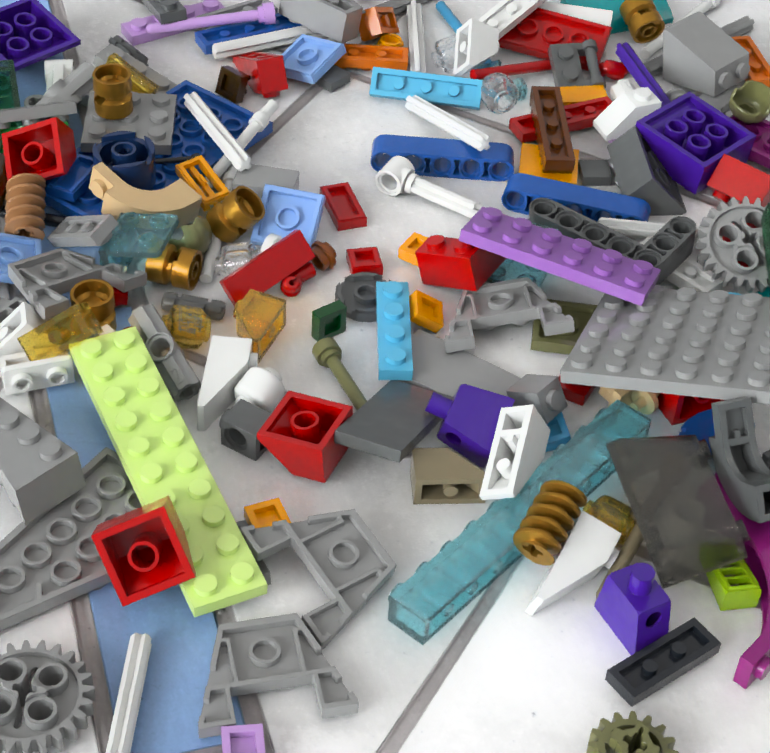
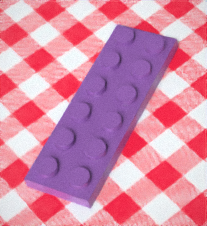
M482 207L461 229L459 237L461 242L640 306L644 304L654 288L661 269L653 267L647 261L624 257L620 252L613 249H601L593 246L591 242L585 239H573L564 236L556 229L533 225L531 221L525 218L510 217L493 207Z

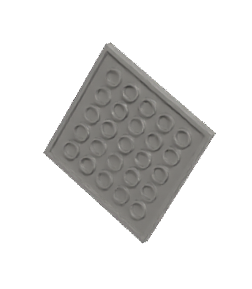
M655 285L644 304L640 306L605 293L562 366L560 381L567 384L720 400L748 397L751 398L752 403L770 405V297H762L758 293L735 295L723 290L699 292L688 287L678 290L664 289L660 285Z

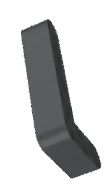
M536 198L531 201L529 207V221L533 225L556 229L564 236L573 239H585L591 242L593 246L604 250H616L624 257L633 260H644L651 263L653 267L661 269L655 285H660L693 252L696 223L688 217L678 216L672 218L643 245L551 199Z

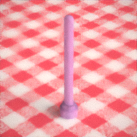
M273 2L262 3V6H258L256 10L188 18L187 20L162 25L160 22L150 23L146 26V32L148 34H159L259 20V23L264 22L265 25L276 24Z

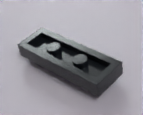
M694 617L608 669L605 680L633 707L719 653L721 642Z

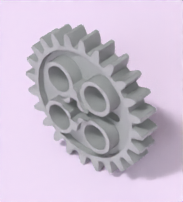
M744 196L741 204L738 203L735 197L731 198L728 205L721 201L717 210L711 208L707 217L702 219L701 227H699L696 237L700 239L697 240L695 248L701 250L697 258L698 260H707L703 267L704 271L711 269L715 271L711 278L712 280H716L719 277L724 279L722 283L723 288L731 282L734 284V291L736 293L741 286H745L747 293H752L755 286L762 293L767 288V284L770 286V253L764 249V247L770 248V203L762 207L760 198H757L754 204H750L747 196ZM747 223H752L757 228H751L747 225ZM720 236L729 238L731 242L722 240ZM738 261L745 262L749 267L741 266Z
M24 640L20 650H16L11 643L7 644V653L0 654V714H2L0 715V753L2 751H6V753H32L36 751L48 753L47 748L51 746L62 752L64 751V738L76 742L78 740L76 728H88L87 716L94 714L93 701H96L91 672H86L84 660L76 662L74 651H70L62 656L61 644L55 645L50 651L46 650L45 640H41L36 649L30 648L28 640ZM36 672L31 681L33 692H30V679L32 673ZM21 707H24V712H23V714H24V720H23L22 726H21L20 728H18L19 723L21 724V721H22V710H21Z

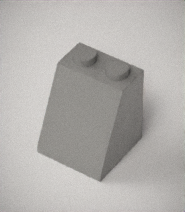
M696 12L663 29V80L715 97L748 78L750 71L749 52L702 12Z

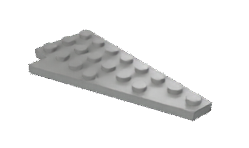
M105 447L82 468L86 487L26 525L24 522L20 523L0 541V631L92 590H99L111 582L91 535L98 524L142 507L115 451Z

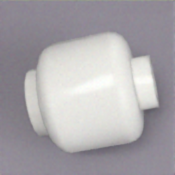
M271 367L250 368L234 387L235 404L240 399H243L272 413L285 395L281 375Z

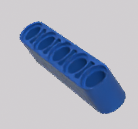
M388 134L377 136L372 143L370 162L373 169L378 172L392 157L402 156L412 163L415 174L419 176L501 182L509 180V177L514 173V151L511 146L504 143L489 142L490 148L488 150L483 149L479 151L461 140Z
M516 173L509 177L501 198L505 208L529 215L531 201L536 198L551 199L596 222L601 217L648 222L651 214L649 203L641 198L524 173Z

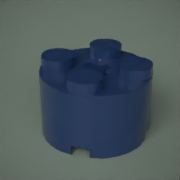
M117 131L101 137V143L93 145L94 166L103 162L130 186L141 190H153V186L156 183L155 146L150 138L144 136V139L136 137V132Z

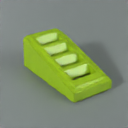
M728 545L699 548L698 556L720 611L757 607L762 590L736 547ZM731 565V567L719 568V566Z

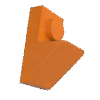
M371 7L365 9L366 13H363L361 16L359 32L362 41L378 39L388 33H400L393 7Z

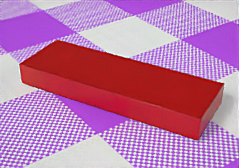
M294 230L219 282L235 309H241L316 256L302 232Z

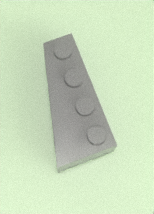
M0 397V485L6 490L11 503L18 509L20 517L26 525L86 487V482L78 453Z

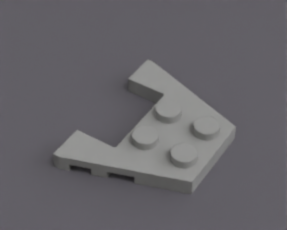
M62 248L8 264V277L44 320L69 312V299L62 296V294L71 291L75 284L83 280L100 279L124 293L147 285V273L144 271L136 270L135 275L123 272V265L116 263L104 266L95 264L94 257Z
M528 277L483 284L478 291L463 290L456 308V318L451 320L449 325L450 333L445 335L444 344L446 353L475 349L473 330L489 331L507 324L524 325L530 320L540 319L545 337L575 332L574 320L570 315L565 316L562 313L561 307L556 302L550 303L547 300L546 293Z
M355 509L308 516V520L288 523L287 520L272 522V526L255 528L254 525L240 528L257 562L291 546L330 599V602L302 616V621L322 649L331 642L395 572V562Z
M297 613L219 624L210 664L208 684L203 697L202 713L198 721L199 739L221 735V726L236 725L231 699L234 696L313 684L322 719L358 713L359 703L353 691L349 693L342 683V676L336 667L330 666L325 659L321 646Z

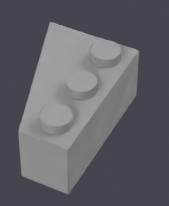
M280 0L279 14L287 17L292 23L308 27L313 33L322 34L330 38L331 41L342 44L358 37L363 7L354 0Z

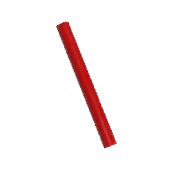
M549 59L472 69L470 71V78L482 80L549 71L552 69Z

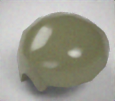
M753 80L746 81L739 89L736 87L728 102L729 109L734 117L746 124L760 123L765 120L770 114V88L761 82Z
M198 215L192 225L181 226L183 231L182 239H170L168 243L176 245L177 250L181 247L199 250L203 256L211 244L212 230L207 219Z

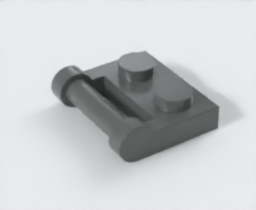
M588 39L582 43L549 45L548 55L555 87L603 85L606 88L605 78L601 76L596 55L598 47L595 40ZM579 56H586L591 79L584 80Z

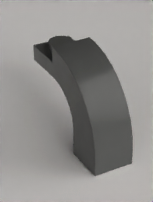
M739 397L711 403L715 435L709 437V444L720 482L733 505L745 517L758 523L770 521V470L765 465L758 450L751 398Z

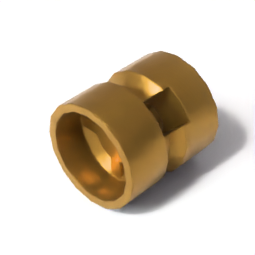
M625 0L621 4L620 14L625 24L628 25V30L636 43H648L661 35L663 29H665V23L656 10L653 0Z
M117 63L103 64L95 68L92 78L93 90L95 92V112L97 115L110 120L129 116L133 111L132 92H130L132 90V81L129 68Z
M238 186L224 197L223 202H218L207 212L206 219L211 226L212 233L218 239L226 243H233L247 229H250L264 218L265 209L261 199L254 191L245 186Z
M155 241L149 250L146 260L145 272L147 273V280L164 285L171 281L173 287L192 291L200 278L203 262L202 252L187 247H181L177 250L174 244Z
M88 279L75 284L70 292L75 335L81 340L97 337L100 334L101 327L106 324L116 331L113 287L108 282L100 279Z

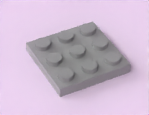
M131 91L133 98L132 113L122 119L110 120L97 115L94 103L95 92H90L80 142L81 152H92L93 145L101 143V137L117 131L136 132V137L144 139V136L150 138L155 146V154L171 155L177 110V94L163 92L147 94Z

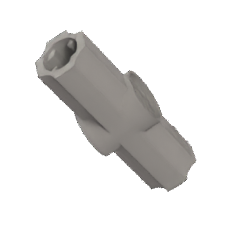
M86 61L83 62L64 80L59 79L35 105L76 101V106H78L82 102V98L93 90L92 73L95 67ZM51 117L40 118V121L50 119Z
M141 305L133 310L127 320L132 327L135 326L154 364L175 400L178 402L185 399L189 400L198 394L201 382L187 361L183 349L176 343L154 305ZM170 348L169 352L165 356L160 357V354L164 349Z

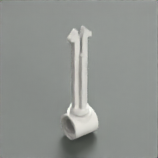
M402 156L392 157L375 176L377 188L383 194L390 197L397 196L399 193H414L469 218H472L484 207L470 199L421 179L419 175L415 174L412 163Z

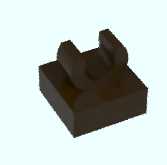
M229 65L221 66L215 93L233 103H242L244 94L247 93V82L251 76Z

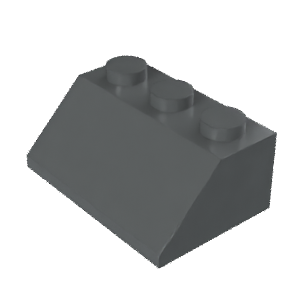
M635 126L607 146L610 155L608 162L615 171L614 181L620 188L622 195L641 198L648 202L651 207L650 216L683 215L687 212L676 181L668 174Z

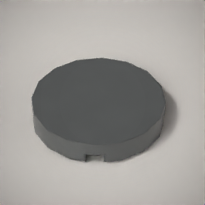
M360 272L345 277L344 282L338 283L335 291V301L340 300L347 306V318L358 322H376V281L387 282L382 279V275Z

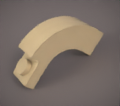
M103 162L92 167L89 189L97 198L103 200L101 213L111 214L122 226L144 232H164L180 228L198 216L202 196L181 178L163 189L149 191L130 186Z

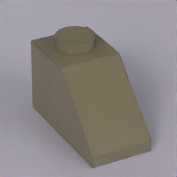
M414 448L412 450L410 466L413 505L485 503V500H482L479 496L485 471L449 448Z

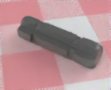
M116 35L114 38H109L108 42L115 45L138 61L143 62L146 66H149L147 64L148 58L122 37Z
M165 292L161 301V307L164 311L175 313L176 310H179V305V307L183 306L180 309V314L182 310V314L185 315L191 313L192 316L205 318V315H209V319L222 320L226 310L225 302L212 299L211 302H208V298L184 294L178 297V293ZM187 306H189V307L195 306V307H193V309H192V308H191V309H189V308L186 309V308H185V307H187Z

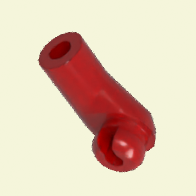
M605 60L599 63L601 76L603 77L607 76L613 80H621L629 73L622 61Z
M307 262L284 278L280 285L281 292L287 297L297 296L301 291L303 282L316 276L313 264Z

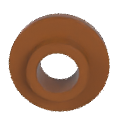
M315 241L312 243L311 249L316 257L311 262L321 271L327 268L332 269L336 265L335 257L337 256L333 247L327 242Z

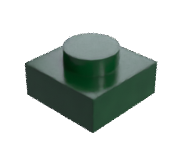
M337 300L312 311L311 336L318 342L323 338H332L345 332L347 306L340 300Z

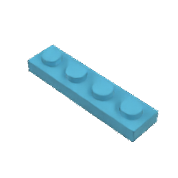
M373 67L369 95L407 101L406 98L409 95L411 97L417 95L431 104L480 110L483 80Z
M376 281L378 380L412 381L413 358L408 282Z

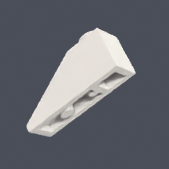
M212 335L197 402L198 431H205L236 400L234 397V387L250 368L258 367V353L252 352L251 338Z
M534 404L501 408L479 495L482 500L515 498L543 461L550 429Z
M582 510L581 515L574 521L573 529L567 531V540L561 543L560 553L554 556L555 562L549 565L525 612L531 616L593 579L603 567L610 569L620 553V549L615 546L622 533Z

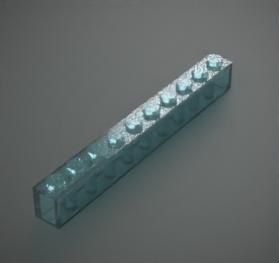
M618 399L607 409L602 408L599 410L593 421L587 426L582 425L571 440L566 444H560L550 458L544 463H540L515 498H503L500 501H493L485 514L476 521H470L463 532L453 541H447L441 547L439 553L429 562H422L414 575L406 582L398 583L388 596V620L417 642L424 645L523 556L513 542V535L520 528L522 519L526 517L528 508L533 505L534 498L539 494L540 487L544 482L559 480L577 487L588 497L646 445L651 419Z

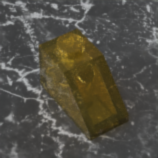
M250 289L243 300L237 301L233 317L236 319V333L238 337L252 339V352L258 353V364L286 325V300Z
M85 302L71 306L17 338L29 360L36 361L62 356L70 352L71 347L86 339L96 337L104 331L88 303Z

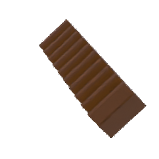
M532 86L529 105L531 106V113H533L532 120L534 121L535 135H537L538 150H540L539 157L541 158V165H543L542 173L571 174L574 170L575 156L560 87Z

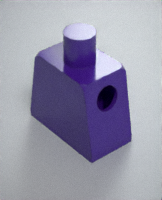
M460 384L452 400L433 392L425 411L443 419L436 435L440 441L479 467L484 468L488 463L501 408L513 407L515 399L471 385Z
M635 563L610 573L594 605L630 655L666 635L669 631L671 601L654 579V568L647 563Z

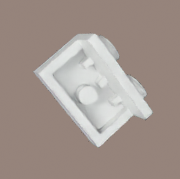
M66 344L0 356V374L6 395L75 382L72 356L68 354Z

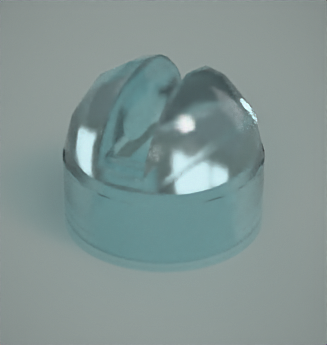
M517 78L506 84L504 91L512 101L517 102L526 98L528 88L523 78Z

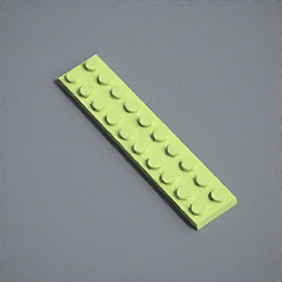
M134 326L69 344L70 355L141 506L169 496L184 528L196 572L195 578L179 584L194 618L267 594L268 584L137 328Z

